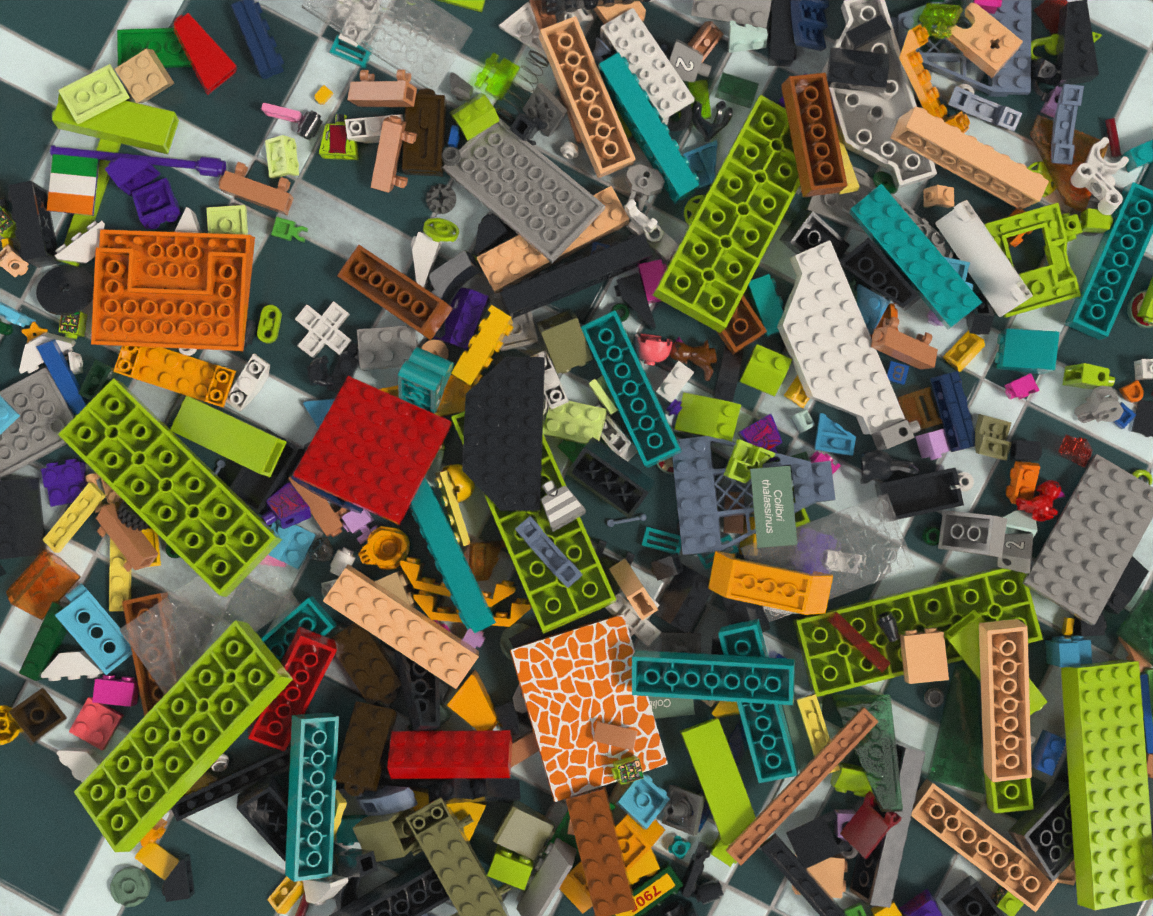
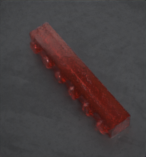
M834 611L827 619L879 671L884 672L891 664L838 612Z

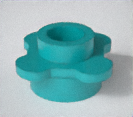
M677 835L674 837L672 845L668 846V851L674 853L679 859H683L691 848V844L688 841L685 842L681 836Z

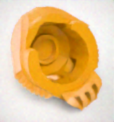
M381 526L369 534L367 538L368 543L359 552V557L364 564L378 565L379 568L384 570L396 569L400 565L401 560L407 557L410 550V541L403 531L397 528Z

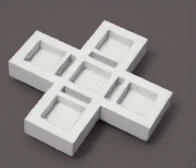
M335 302L329 306L322 316L306 305L295 318L296 321L309 330L298 347L312 358H315L326 344L341 356L352 340L338 330V328L350 314Z
M617 593L615 596L616 602L605 608L612 615L624 614L630 636L632 637L635 634L649 647L661 631L647 620L650 616L641 620L633 606ZM651 597L654 604L658 608L659 604Z

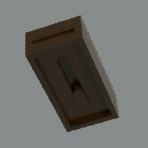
M430 88L420 89L418 94H416L414 107H406L405 131L417 134L416 141L413 144L404 141L402 169L405 175L443 177L442 167L444 162L442 160V153L445 146L447 101L445 95H436L434 90Z
M353 623L331 638L336 642V656L368 704L372 705L378 700L381 703L390 704L396 700L398 696L396 688L401 686L399 673L375 635L357 623ZM387 694H392L389 698H386Z
M357 701L355 703L334 780L337 783L344 784L345 791L351 796H359L365 789L377 791L391 740V732L394 729L397 713L393 709Z

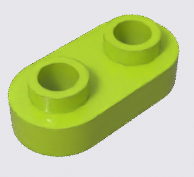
M267 305L262 309L257 331L258 338L267 344L273 343L277 339L282 318L280 309L274 305ZM274 312L275 317L270 319L269 315ZM267 331H271L270 337H266Z

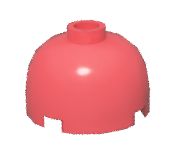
M635 334L634 349L637 356L644 360V364L655 365V362H662L669 356L672 340L667 338L666 341L661 340L662 336L652 334H640V337L638 334Z

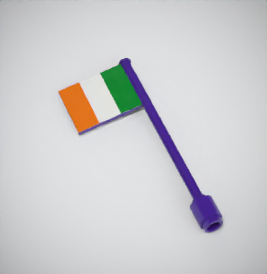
M52 145L50 147L52 165L46 211L94 216L100 160L112 161L120 157L145 160L151 165L196 169L201 176L211 177L224 175L226 161L221 160V158L201 156L200 160L190 161L63 148Z

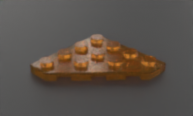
M1038 115L1035 118L1030 136L1064 204L1083 212L1087 208L1092 193L1086 187L1077 188L1073 186L1070 179L1080 164L1086 162L1092 146L1101 140L1074 129L1072 145H1075L1072 165L1052 163L1051 140L1054 121ZM1109 143L1105 148L1100 149V156L1103 159Z

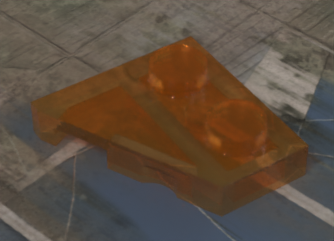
M504 540L470 543L469 566L476 581L489 580L493 567L499 560L497 556L501 548L506 546Z

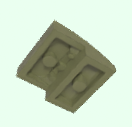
M978 414L975 429L976 453L1007 461L1012 442L1007 441L1011 422Z

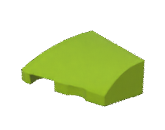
M737 439L724 476L746 484L751 479L750 469L762 468V465L770 458H773L775 453Z

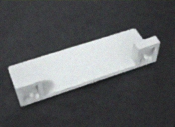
M633 8L601 26L600 38L611 51L616 50L617 53H620L621 57L624 56L627 59L629 70L638 77V85L647 92L649 101L658 110L659 119L662 123L664 122L667 125L669 116L694 102V97Z
M967 200L956 205L951 212L935 223L961 261L970 262L969 274L999 317L1033 296Z

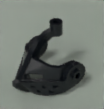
M1038 57L1031 61V83L1035 93L1041 96V101L1048 103L1051 94L1042 92L1037 82L1053 86L1056 67L1045 59Z
M695 101L692 106L693 125L704 136L705 142H710V139L731 120L733 110L731 107H728L725 110L721 124H718L722 109L726 107L724 101L716 104L717 113L713 123L704 120L701 116L702 104L699 101Z

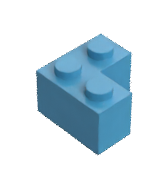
M1072 635L1071 638L1053 636L1052 640H1045L1047 664L1057 667H1079L1080 664L1092 663L1091 640L1084 639L1083 636Z

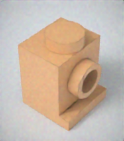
M9 244L0 251V267H3L14 277L18 274L22 276L27 272L29 263L23 261L20 254Z

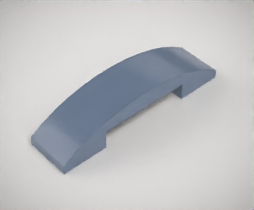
M1064 84L1062 87L1052 130V163L1072 165L1075 145H1072L1077 109L1078 106H1081L1084 86Z
M954 86L947 105L1011 131H1015L1022 115L1019 111L979 97L957 86Z
M531 516L515 528L534 553L567 588L583 575L549 539Z

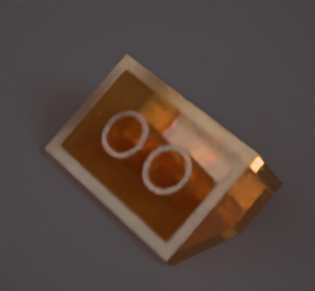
M44 549L10 586L6 594L10 604L43 620L51 603L60 601L81 576L62 558Z

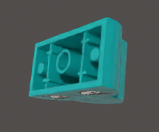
M416 347L409 360L404 362L397 375L399 398L435 414L454 363Z

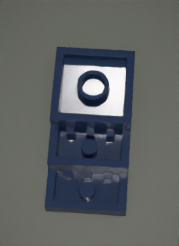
M791 0L792 28L796 46L817 51H823L827 48L823 30L828 27L824 12L830 6L828 0Z

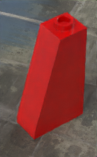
M189 13L184 16L180 15L175 19L174 32L205 93L209 95L236 73L237 66Z

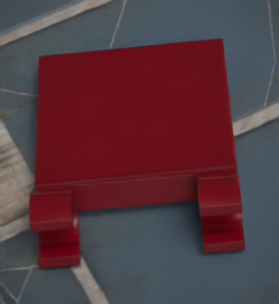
M871 791L865 795L862 806L840 833L866 859L889 829L898 824L902 819L891 809L886 812L885 818L873 808L880 803L881 799Z

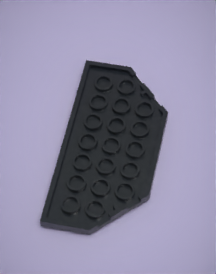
M505 357L466 393L462 470L500 511L540 512L545 357Z

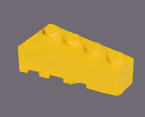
M493 305L488 309L491 312L489 317L483 319L479 325V334H475L468 344L469 350L463 352L451 372L453 376L471 387L482 379V371L484 368L488 369L493 362L491 357L495 352L498 353L504 344L501 341L505 335L508 337L514 328L512 326V318Z
M409 787L414 792V797L418 803L413 807L415 812L429 804L427 788ZM487 802L447 804L459 820L469 814L473 818L474 822L464 827V833L470 841Z

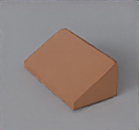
M706 21L688 45L703 53V62L724 34L712 21Z

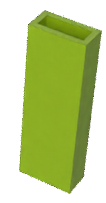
M60 93L58 95L57 107L52 112V121L58 129L164 154H169L179 123V119L173 111L125 100L77 124Z
M187 395L170 429L178 435L268 477H271L286 445V441Z
M973 610L945 631L944 636L981 682L979 623H985V620ZM1029 678L1030 715H1032L1034 712L1041 710L1047 703V700Z
M715 717L680 732L724 846H730L755 820L756 816L720 721Z

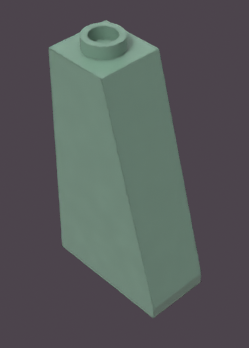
M794 700L793 705H782L799 767L798 772L800 773L814 758L797 702ZM818 701L819 706H820V709H821V712H822V703H820V702Z

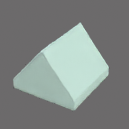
M807 409L791 416L799 433L815 426Z

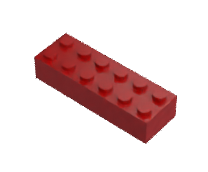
M302 627L298 628L281 661L282 666L293 680L248 726V739L285 752L291 740L292 715L305 713L337 651L335 640Z
M510 730L392 731L387 768L391 779L510 778L512 757Z

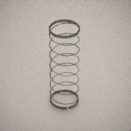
M534 50L528 52L534 61L548 67L549 61L542 54ZM531 53L540 56L546 63L539 61ZM529 70V73L535 75L536 77L537 74H534L531 70ZM497 105L498 108H495L497 115L506 122L513 124L515 119L512 115L514 114L507 112L504 108ZM497 111H499V112L505 114V115L508 116L511 120H509V119L503 117V116H502L501 114H499Z

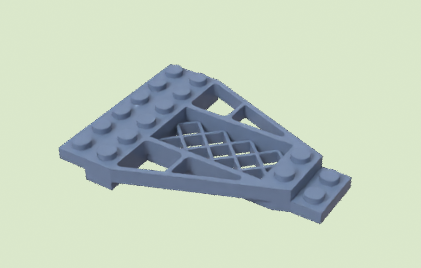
M945 0V2L929 3L899 14L898 17H890L900 53L908 31L919 24L924 23L930 29L928 34L930 35L933 32L940 39L935 45L928 39L929 42L926 44L930 49L926 53L922 52L920 48L916 49V52H919L923 58V67L963 84H968L975 89L987 93L991 97H1007L1009 94L1029 95L1031 93V0H1002L1001 7H997L995 14H990L1021 39L1023 43L993 78L988 75V86L966 77V63L973 62L964 56L963 53H960L955 48V45H952L945 35L937 29L941 23L948 28L951 26L949 22H958L957 26L962 24L966 29L970 28L971 26L968 24L970 21L965 17L967 0H961V12H928L930 9L955 1ZM930 21H940V22L937 23V24L934 26ZM943 42L949 50L942 53L936 46ZM933 62H960V74Z
M709 436L678 439L677 441L683 452L672 456L683 556L702 553L710 554L715 553V551L723 552L756 534V529L751 530L749 518L750 514H754V508H751L753 501L747 508L739 502L745 493L753 498V495L747 491L752 485L751 482L744 489L736 483L737 480L725 476L732 483L724 491L717 484L724 477L726 468H713L711 443L715 442L734 447L736 443ZM775 453L774 458L780 459V462L764 463L762 465V468L790 466L792 468L793 499L795 498L796 501L794 503V513L817 502L836 500L831 461L811 463L810 461ZM720 475V477L715 482L714 476ZM734 485L743 491L737 499L728 494ZM716 487L723 492V495L719 498L718 501L716 495ZM726 495L734 501L728 510L720 505V502ZM736 504L740 505L743 508L732 510ZM718 506L724 511L718 512ZM746 515L748 533L722 545L719 518Z

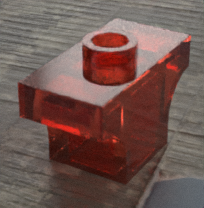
M1066 434L1058 452L1061 457L1085 467L1093 449L1087 439L1082 437L1076 438Z

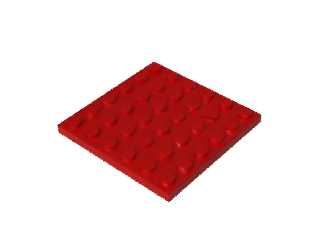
M348 376L293 476L400 525L452 426V421Z

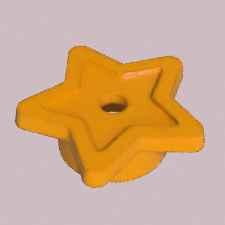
M35 321L32 322L30 328L22 329V333L27 336V343L48 332L47 329L39 327Z

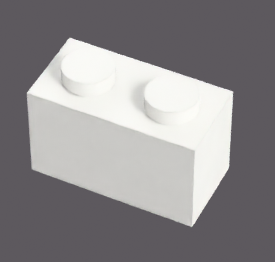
M678 361L655 394L670 405L694 372Z

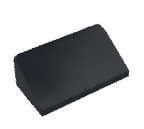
M879 15L846 32V35L853 50H856L888 34L891 28L883 16Z

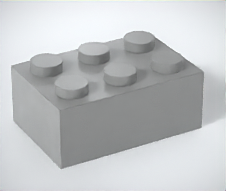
M410 326L357 330L359 364L363 371L401 368L404 362L409 360L414 349L419 347L418 332Z
M943 510L938 549L1002 558L1007 518Z

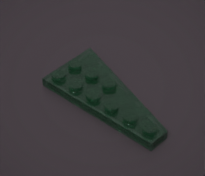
M955 666L927 779L985 795V788L983 787L984 774L981 763L982 748L980 726L978 723L979 708L977 707L976 676L970 669Z
M832 695V701L844 726L862 707L879 721L854 747V750L881 812H902L903 804L891 695Z

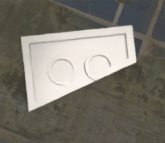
M527 2L501 23L499 28L547 58L539 39L540 32L531 5Z

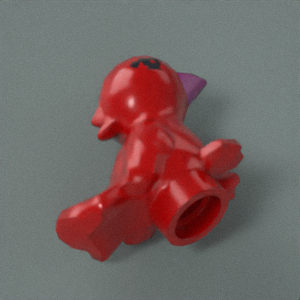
M1048 480L1036 489L1040 495L1031 500L1020 497L1015 500L1019 511L1025 510L1026 513H1032V519L1036 521H1045L1053 518V515H1057L1058 511L1052 508L1053 500L1065 497V494L1061 491L1058 482Z

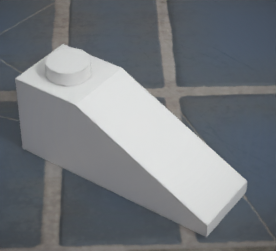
M418 232L417 237L414 236L411 242L416 283L426 289L430 279L428 274L433 270L442 242H435L426 234Z
M607 413L601 437L612 451L626 461H629L638 450L633 440Z
M332 875L331 877L304 880L306 901L315 904V906L325 904L326 900L333 898L348 882V877Z

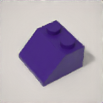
M120 157L114 159L105 168L115 184L129 196H132L131 192L145 187L161 175L148 161Z

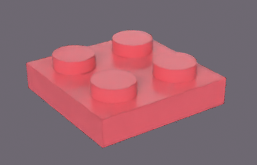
M88 697L69 732L103 751L106 749L124 715L105 704L92 703L93 698Z

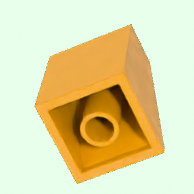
M474 670L447 706L477 731H492L498 722L494 711L495 707L478 672Z

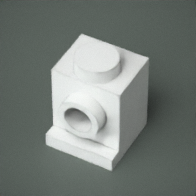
M1153 359L1134 361L1135 380H1153Z

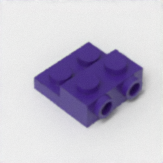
M167 178L131 192L139 220L146 229H157L161 223L166 221L173 222L177 219V216L182 215L178 201L174 197Z
M77 459L66 460L64 465H59L58 462L46 464V468L41 469L44 488L48 490L50 507L72 504L88 485V482L85 480L87 475L85 462H77Z

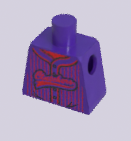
M772 414L767 415L737 433L743 441L778 453L775 447L782 443ZM773 457L770 458L769 461L771 463L778 458Z
M289 482L267 499L268 512L261 516V519L267 525L276 521L282 529H285L311 518V511L308 504Z
M928 888L898 908L902 916H943L939 904Z

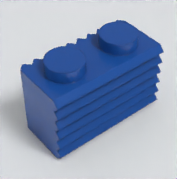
M1042 729L1031 756V767L1048 775H1054V768H1057V761L1060 760L1059 757H1061L1062 750L1066 746V739Z

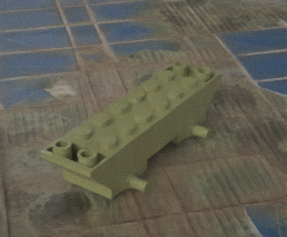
M440 797L405 817L419 842L411 852L415 856L424 851L458 911L451 916H509L507 908L502 901V895L512 890L511 886L504 884L497 888L483 869L464 833V827L474 822L470 814L459 820Z

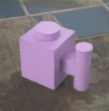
M944 429L916 436L921 458L930 457V460L941 458V453L950 451Z
M363 509L361 514L350 511L342 517L344 520L342 525L347 532L356 533L361 530L363 534L357 538L360 544L366 542L369 534L378 528L377 525L371 529L368 527V524L373 522L374 519L369 511Z

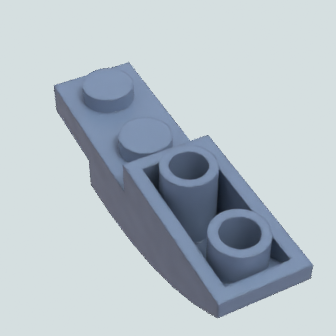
M385 786L376 792L364 791L361 795L354 796L361 809L368 816L396 813L418 804L414 797V792L409 787Z

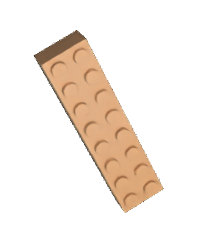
M575 16L541 29L539 34L540 42L597 178L633 165L636 160L577 17Z
M915 106L901 116L890 137L1019 210L1040 202L1049 182L1040 173L1030 171L1024 164L1014 162L1008 155L996 152L993 147L980 143L974 136L964 134L958 127L946 124L943 119L930 115L921 107Z
M612 186L593 195L605 205V210L553 263L520 235L476 257L494 293H501L504 287L512 284L516 285L523 279L533 276L593 244V242L628 225L630 219Z
M347 564L323 600V602L455 689H457L479 657L477 649L349 564Z
M1019 619L979 623L984 773L992 782L1032 778L1027 626Z
M928 779L917 791L911 816L1036 912L1059 880L1056 878L1054 882H1051L1022 851Z

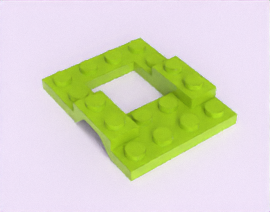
M1059 203L984 224L1012 266L1013 263L1006 238L1042 228L1046 244L1044 250L1048 265L1018 274L1033 296L1004 314V318L1081 296L1076 275L1070 267L1066 252L1068 240Z

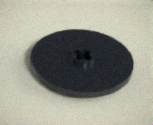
M63 265L56 267L40 279L36 289L37 300L44 310L55 315L77 313L92 301L94 279L86 269L80 266Z

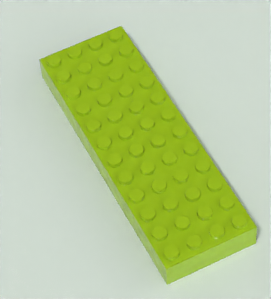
M762 95L758 97L652 295L719 333L727 327L800 185L785 108Z
M114 378L58 434L219 596L227 597L282 541L122 382Z
M465 411L451 417L462 444H464ZM544 434L541 499L547 496L542 487L547 482L553 481L557 489L566 486ZM484 494L543 634L616 602L615 595L580 517L553 532L542 502L540 512L500 511ZM529 516L541 527L543 532L566 558L583 574L569 588L551 572L515 530Z
M997 567L827 610L825 614H811L793 619L812 694H816V697L904 675L900 638L894 642H889L884 632L876 623V617L886 611H891L895 615L899 636L900 634H905L906 630H917V633L925 632L926 628H937V631L945 632L971 611L975 610L982 616L985 622L1019 619L1027 626L1028 643L1043 640L1030 589L1022 584L1026 574ZM944 636L947 664L963 660Z
M235 620L74 791L114 852H130L293 680L249 623Z
M1121 659L1080 664L1079 667H1061L1077 903L1092 910H1100L1153 899V843L1139 661Z

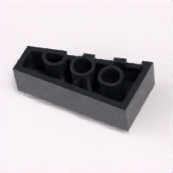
M1087 0L1068 2L1059 11L1057 34L1059 37L1058 44L1056 45L1057 60L1055 63L1056 73L1053 87L1063 86L1064 84L1072 85L1091 82L1099 75Z
M869 237L840 261L841 267L904 311L920 299L919 295Z
M397 651L394 657L413 731H435L440 727L439 677Z

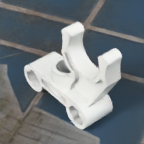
M1103 137L1101 141L1092 146L1086 162L1080 164L1070 180L1072 185L1077 188L1086 187L1100 201L1097 206L1100 213L1111 215L1123 201L1122 195L1114 188L1115 179L1112 175L1124 167L1129 159L1124 156L1117 163H1109L1103 160L1100 156V149L1105 148L1108 144L1109 139Z
M631 199L624 209L631 220L627 228L633 234L638 233V235L644 233L649 246L663 261L668 262L671 256L675 254L679 245L657 225L656 219L652 218L650 220L645 214L640 212L636 207L637 203ZM652 231H656L659 234V237L657 239L650 238L649 233H651Z

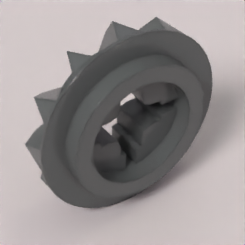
M439 183L432 186L427 192L426 202L429 209L434 213L446 214L455 207L456 194L448 185ZM440 192L443 197H447L443 200V206H441L439 200H435L439 197Z

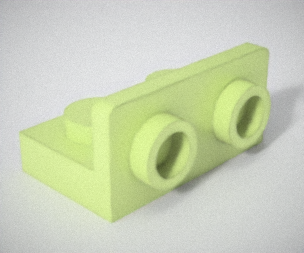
M281 135L265 140L269 178L275 179L286 175L298 176L299 163L295 139Z
M603 375L597 380L591 381L589 387L604 408L607 409L610 416L618 412L619 409Z

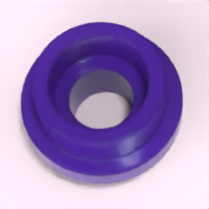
M675 399L666 409L669 416L672 414L676 416L683 408L680 406L682 401Z

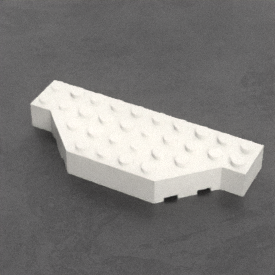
M845 0L841 10L846 27L835 48L853 50L846 32L879 15L883 16L891 28L888 34L856 49L859 51L889 54L887 87L883 93L829 87L835 123L845 148L889 170L896 189L933 178L937 174L933 161L890 138L899 118L916 106L908 76L899 59L901 53L885 0ZM827 61L826 65L824 66V68H823V70H822V73H826V76H827L828 61Z
M827 241L789 258L797 277L777 327L806 396L855 416L863 434H873L904 420L905 417L876 349L871 348V336L831 241Z

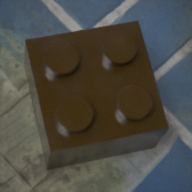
M44 688L31 695L7 714L8 718L31 746L67 719L66 715Z

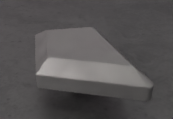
M451 72L449 76L451 93L456 95L457 100L462 101L464 99L469 102L474 88L457 74Z

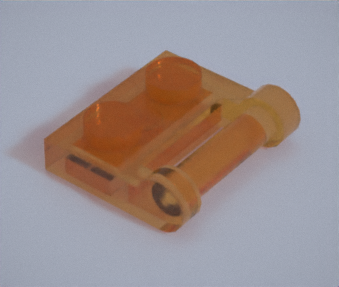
M930 387L897 398L905 417L904 420H907L908 423L917 420L921 430L942 423L941 417L938 418L930 395ZM922 395H923V398H924V401H925V404H926V407H927L929 416H930V418H931V421H928V422H927V419H926L924 410H923V408H922V405H921V402H920V399H919V396H922Z

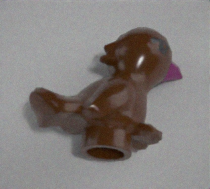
M678 337L675 343L672 344L670 356L673 360L680 361L686 365L687 360H690L702 368L705 373V380H710L713 374L711 363H716L717 358L715 348H709L708 340L704 341L703 346L691 347Z

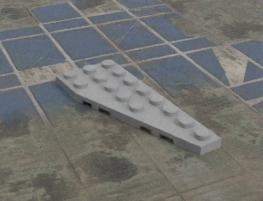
M853 167L859 184L858 191L812 196L807 210H811L825 219L866 233L849 212L853 206L877 187L874 181L867 176L866 172ZM891 193L892 197L942 256L952 258L954 251L942 233L928 224V221L920 218L914 213V210Z

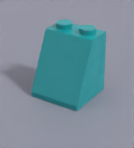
M1005 329L1001 331L997 338L999 351L995 356L996 369L1040 375L1055 371L1060 332L1025 329Z

